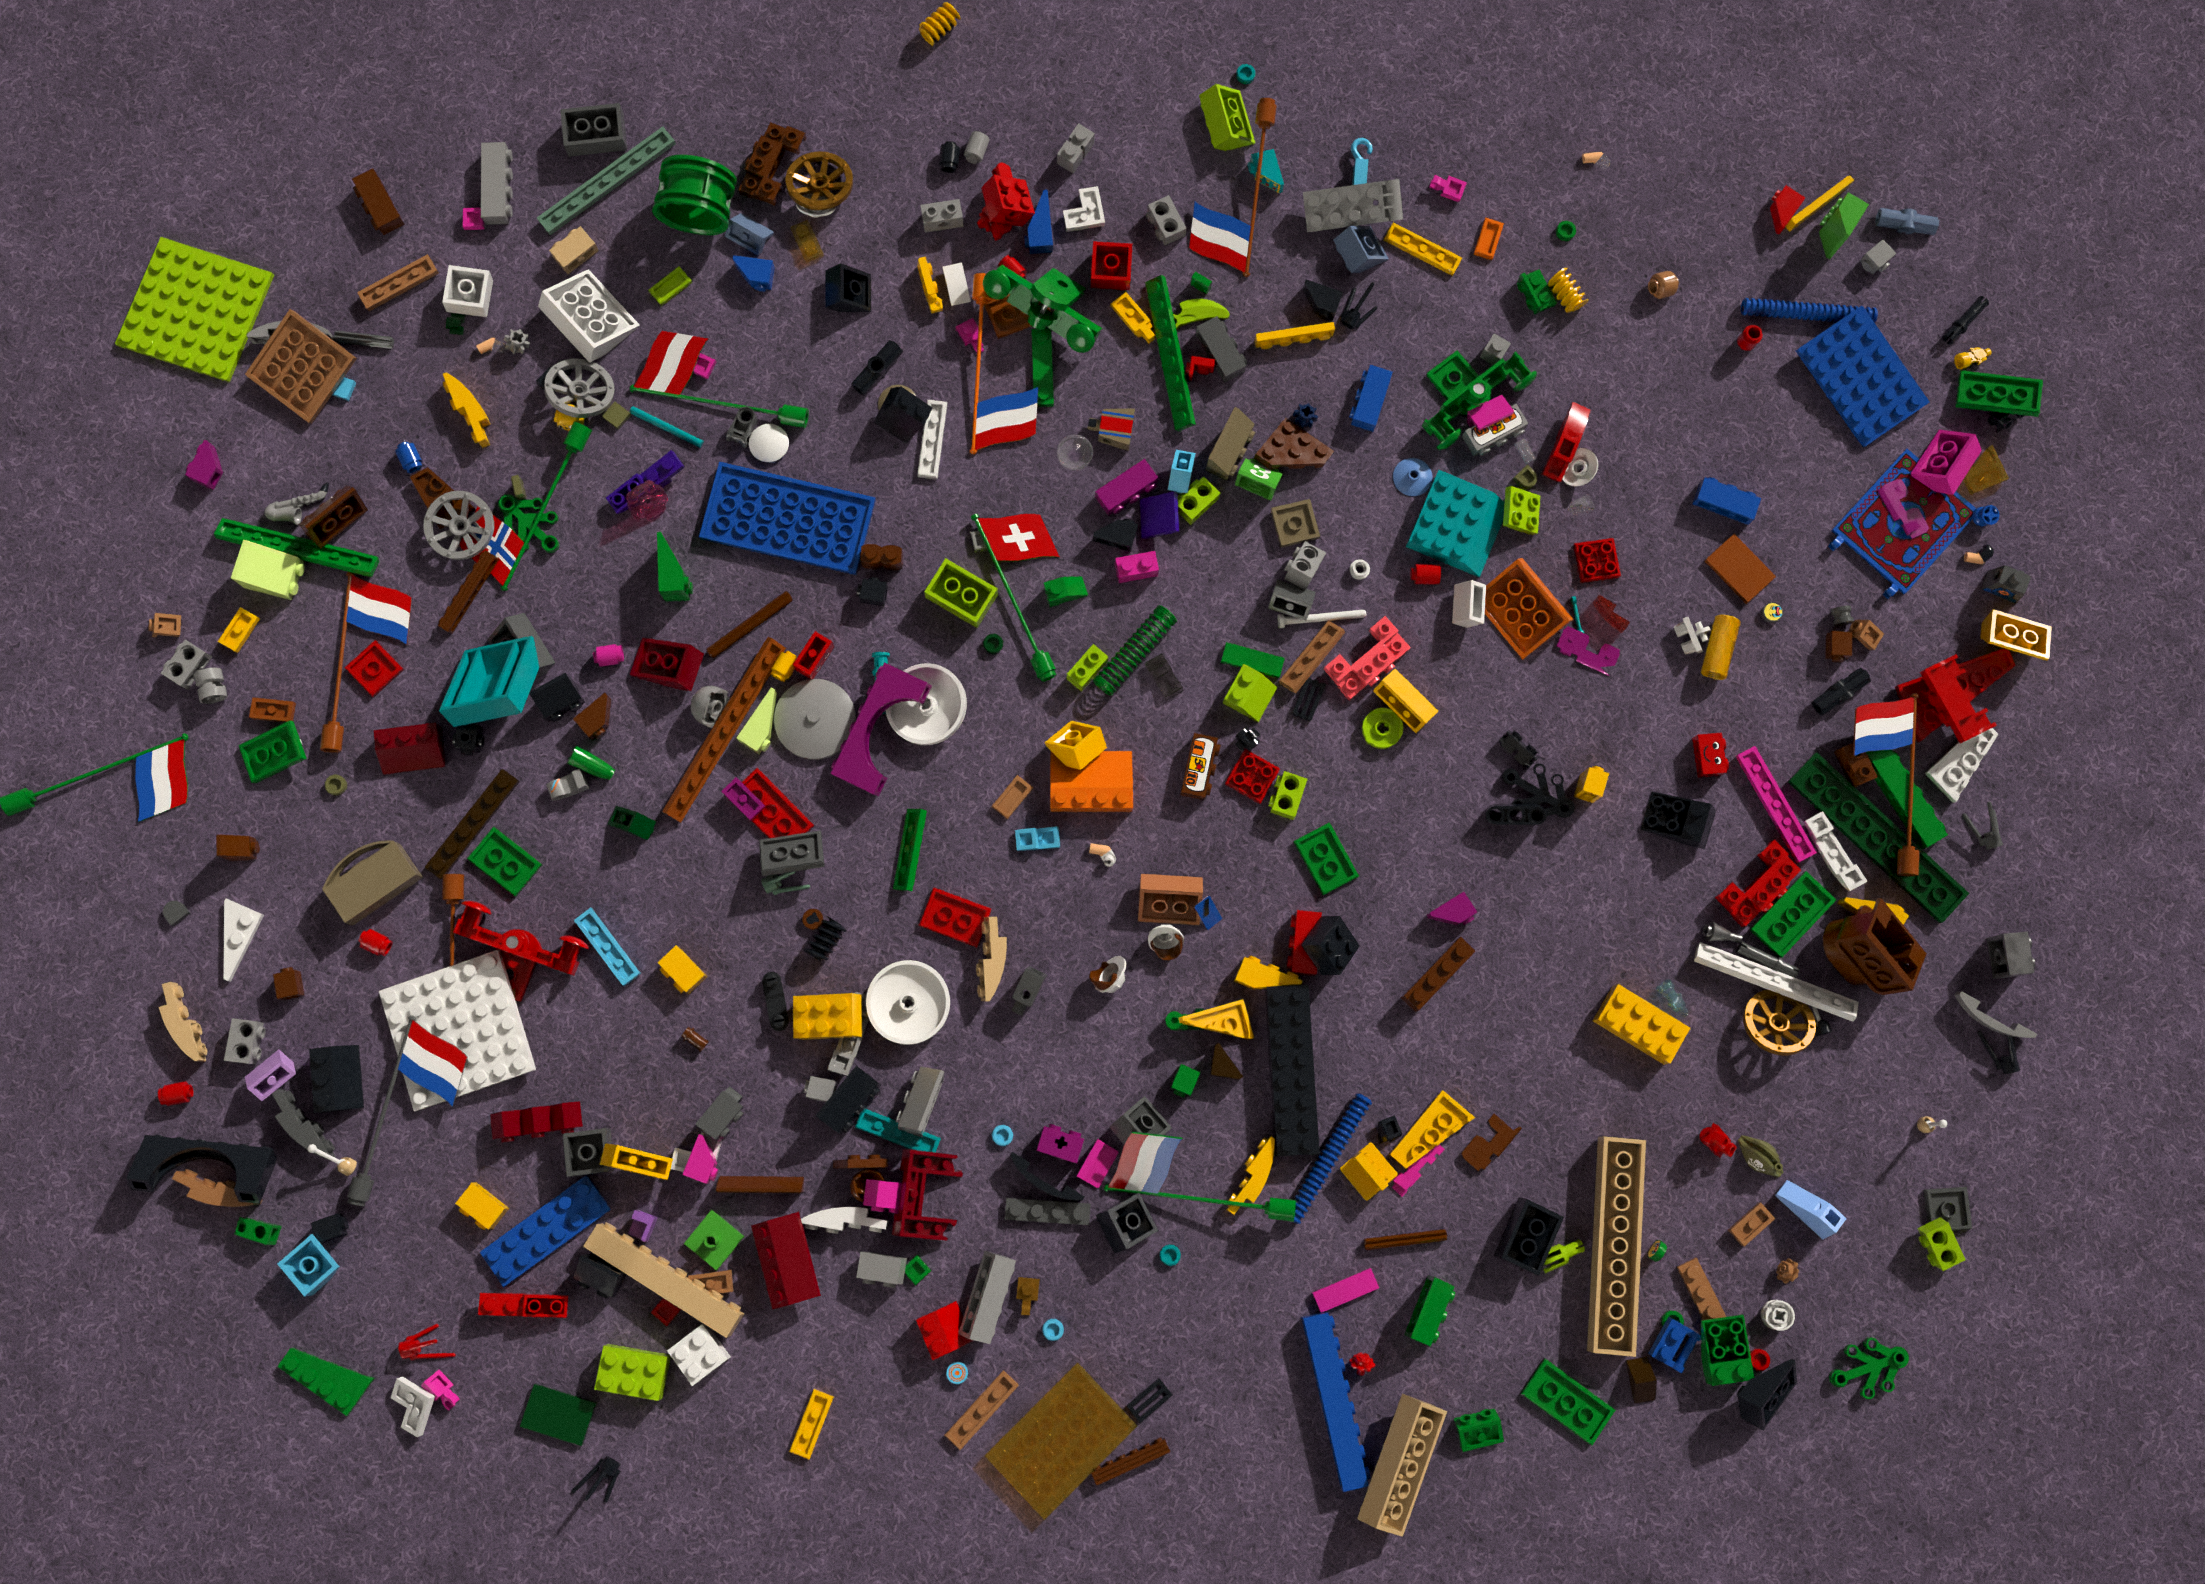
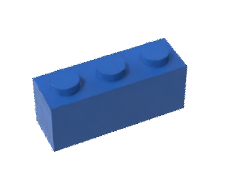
M1373 365L1369 366L1368 371H1363L1360 382L1364 384L1362 389L1358 388L1355 400H1358L1356 407L1352 406L1349 418H1352L1351 425L1374 431L1390 383L1392 371Z
M1705 477L1699 483L1692 504L1749 525L1755 519L1761 498L1757 497L1753 492H1744L1738 490L1734 485H1725L1715 478Z

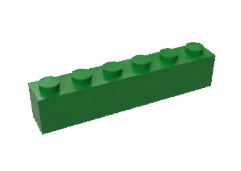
M1893 750L1866 752L1877 774L1875 781L1907 829L1910 772L1903 767L1899 755ZM1913 783L1911 836L1921 849H1924L1948 834L1944 824L1935 816L1933 807L1924 799L1922 790Z

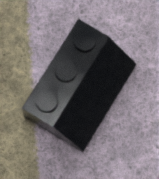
M359 1045L309 1049L314 1113L364 1108Z
M855 1066L816 1114V1117L838 1134L847 1133L853 1127L854 1123L852 1121L857 1115L860 1117L867 1109L866 1104L870 1099L874 1100L881 1091L879 1089L881 1084L864 1070Z
M1519 1197L1494 1256L1539 1276L1564 1217L1528 1199Z

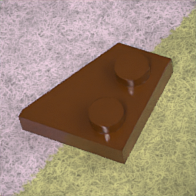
M847 1155L848 1159L833 1160V1169L888 1167V1159H880V1155H867V1159H860V1155Z

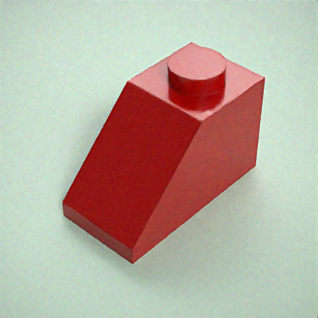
M1787 185L1782 191L1778 189L1771 198L1774 202L1770 210L1775 232L1778 235L1805 199L1804 196Z

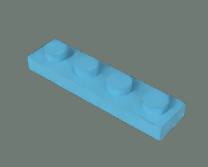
M589 908L574 920L624 987L641 974L592 908Z

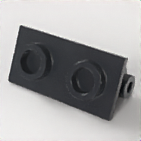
M1994 412L1989 416L1988 423L1997 426L1996 433H1998L2002 429H2008L2016 419H2021L2025 415Z
M1508 730L1506 733L1509 736L1503 735L1498 740L1501 743L1500 745L1510 754L1517 749L1519 752L1514 758L1523 767L1529 768L1534 763L1532 758L1535 760L1539 758L1536 755L1538 751L1530 744L1526 746L1521 741L1523 737L1518 732Z

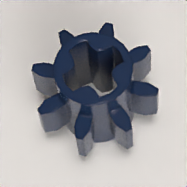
M1309 403L1303 406L1299 404L1298 410H1294L1292 415L1296 417L1294 424L1301 426V429L1307 426L1312 428L1313 422H1316L1318 416L1314 415L1317 408H1313Z

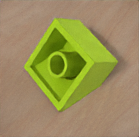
M1243 664L1225 696L1223 704L1259 722L1277 687L1262 673Z

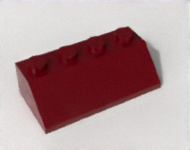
M795 1212L751 1225L772 1310L821 1296L800 1213Z

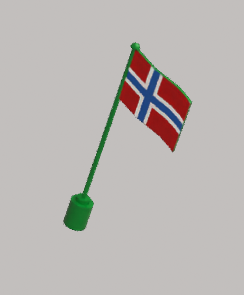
M573 422L563 442L568 453L525 542L509 526L493 515V536L482 552L486 550L499 558L491 574L502 585V591L508 590L507 586L572 453H582L592 433L590 428L578 422ZM484 516L472 524V526L485 528ZM469 534L474 545L482 537L481 534ZM462 537L459 545L464 551L467 550L468 547L466 545L464 538ZM481 553L472 557V559L478 562Z

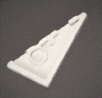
M229 899L224 901V980L231 982L264 915Z

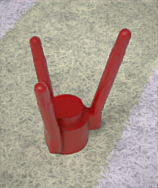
M438 1324L428 1327L415 1335L406 1337V1341L400 1342L398 1346L401 1358H410L411 1361L416 1359L455 1357L456 1354H418L421 1352L422 1347L437 1343V1339L422 1343L416 1339L438 1328Z

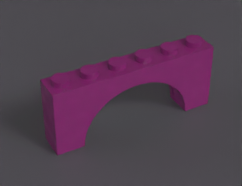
M885 662L877 670V679L874 685L872 684L867 691L868 697L858 710L859 716L856 722L854 721L850 726L848 739L843 741L840 747L841 753L831 766L832 775L876 796L880 795L888 778L876 769L870 757L869 740L874 724L883 712L895 704L906 701L924 704L932 688V685Z

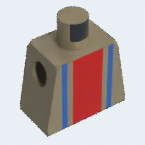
M1103 409L1101 419L1089 418L1088 430L1099 431L1098 442L1129 451L1135 409Z

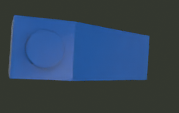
M1043 190L1035 209V214L1028 226V236H1024L1025 248H1029V254L1053 252L1048 190Z

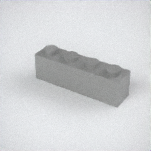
M505 142L481 143V218L485 225L509 224V217L513 215L512 206L509 205V199L513 197L512 188L509 186V180L513 179L509 162L513 161V155Z
M984 1251L959 1335L971 1340L987 1344L991 1343L992 1337L995 1334L998 1317L1002 1311L1003 1301L1008 1292V1285L1015 1269L1016 1260Z

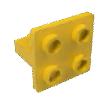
M1372 1142L1368 1143L1340 1167L1341 1172L1366 1201L1378 1191H1383L1388 1187V1183L1398 1175Z

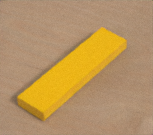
M1847 176L1792 217L1786 225L1788 231H1792L1848 189L1854 179L1851 176Z
M1394 222L1384 238L1385 242L1452 276L1462 260V257Z

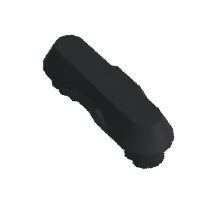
M768 972L763 976L762 984L769 1021L774 1030L782 1031L789 1024L782 982L778 973Z

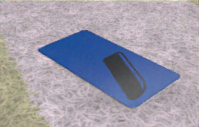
M1207 896L1195 905V909L1207 930L1222 919L1210 896Z

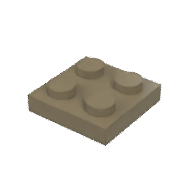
M1310 499L1271 508L1281 548L1320 538Z

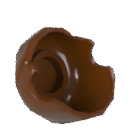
M862 1170L852 1177L850 1189L856 1200L864 1202L866 1179L884 1181L879 1172L875 1170Z

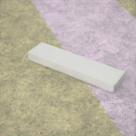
M927 400V404L933 409L923 429L917 477L938 479L947 402Z

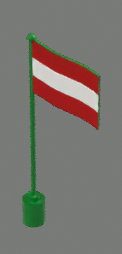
M661 331L652 345L641 375L635 385L629 387L632 393L638 391L738 409L745 407L744 405L681 395L692 377L701 350L709 340L708 338ZM786 404L779 408L778 411L750 407L755 412L778 415V420H781L783 425L806 428L808 423V408Z

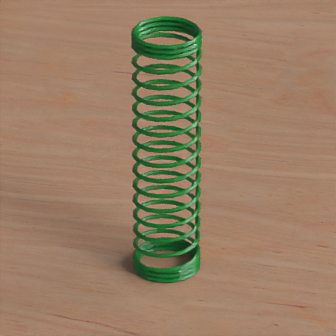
M1157 605L1153 610L1154 614H1149L1150 619H1145V623L1141 624V628H1137V633L1132 634L1133 638H1128L1129 643H1124V647L1120 648V652L1115 653L1116 657H1111L1112 662H1107L1108 667H1103L1104 672H1099V675L1093 678V682L1104 693L1113 696L1116 689L1103 679L1100 673L1106 675L1116 686L1120 687V684L1108 675L1104 668L1110 670L1120 681L1125 682L1117 672L1110 668L1109 663L1114 665L1124 676L1129 677L1121 667L1115 664L1113 659L1118 660L1128 671L1133 673L1132 668L1120 660L1117 654L1122 655L1132 666L1137 668L1136 663L1124 655L1121 649L1126 650L1137 662L1142 663L1138 656L1127 649L1126 644L1130 645L1141 657L1146 658L1141 650L1132 645L1130 639L1134 640L1145 652L1150 653L1149 649L1136 640L1134 635H1138L1149 647L1154 649V645L1140 635L1138 630L1143 631L1154 643L1159 644L1153 635L1144 630L1143 625L1147 626L1158 638L1163 639L1157 630L1148 625L1147 620L1151 621L1162 633L1167 634V631L1161 625L1152 620L1151 615L1155 616L1168 629H1171V626L1177 623L1176 617L1168 609Z

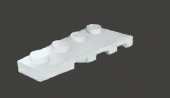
M1991 728L1961 744L1958 742L1925 772L1927 777L1952 803L1957 802L1960 793L1967 786L1970 777L1977 770L1980 761L1990 749L1998 733Z

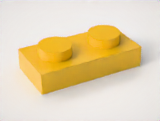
M240 607L218 642L238 653L260 618Z

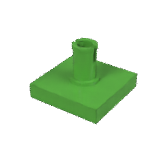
M711 1210L684 1244L717 1271L745 1236L714 1210Z

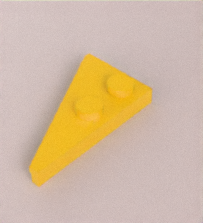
M1244 999L1178 1018L1179 1023L1247 1040L1254 1038Z

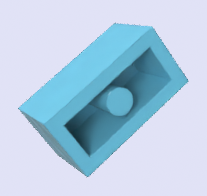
M1176 450L1168 490L1177 493H1188L1196 453Z

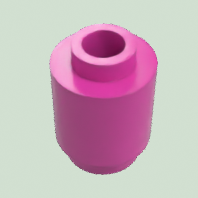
M612 644L596 647V651H593L594 663H598L599 667L620 664V662L624 661L622 645Z

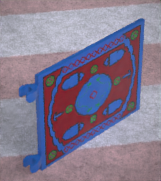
M1908 449L1894 461L1831 530L1837 537L1828 545L1832 551H1835L1836 548L1845 542L1891 583L1883 593V596L1887 599L1898 590L1906 594L1973 519L1972 515L1976 509L1957 491L1954 495L1934 492L1912 477L1911 472L1920 459ZM1896 479H1902L1909 491L1906 497L1900 499L1905 511L1918 508L1929 526L1926 533L1913 539L1910 535H1906L1902 528L1903 522L1901 519L1894 522L1877 492L1883 485Z

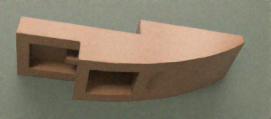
M188 1169L176 1171L172 1177L173 1180L190 1188L187 1197L203 1203L227 1207L258 1205L257 1203L239 1202L234 1192L236 1182L231 1180L218 1183L206 1178L201 1180L197 1178V1173Z

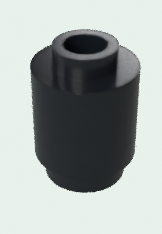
M947 141L940 146L939 166H941L940 169L943 172L954 173L956 168H958L960 147L955 142Z

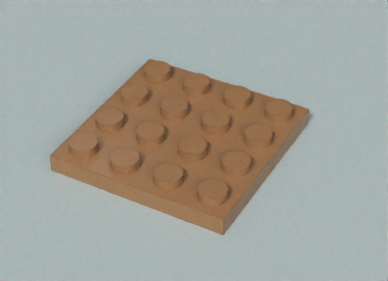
M289 309L245 375L305 421L313 423L357 358L294 310Z

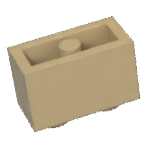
M580 226L570 231L568 236L562 241L556 242L549 251L562 269L569 274L599 250L595 242Z

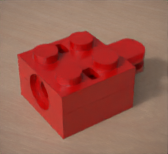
M999 163L991 171L992 177L981 187L990 222L1023 227L1035 214L1026 180L1013 178L1010 166L1005 163Z

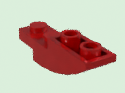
M1575 402L1571 403L1541 475L1557 482L1562 481L1582 438L1590 409Z
M480 1293L478 1315L567 1318L568 1295Z

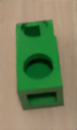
M239 1217L234 1234L265 1245H276L282 1226L247 1217Z

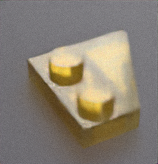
M1993 445L1989 446L1982 453L1963 479L1970 495L2009 479Z

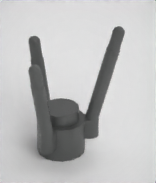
M1990 801L1987 802L1992 831L1984 833V838H1982L1965 813L1962 814L1966 823L1977 837L1980 846L1985 845L1987 850L2003 845L1996 812L1993 810Z

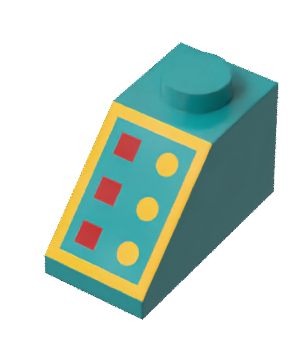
M1274 149L1263 151L1260 183L1281 193L1283 192L1284 182ZM1259 152L1251 154L1250 162H1248L1249 173L1254 175L1255 180Z

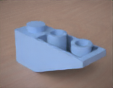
M1788 1180L1783 1183L1775 1194L1783 1204L1821 1239L1835 1234L1847 1219L1830 1203Z

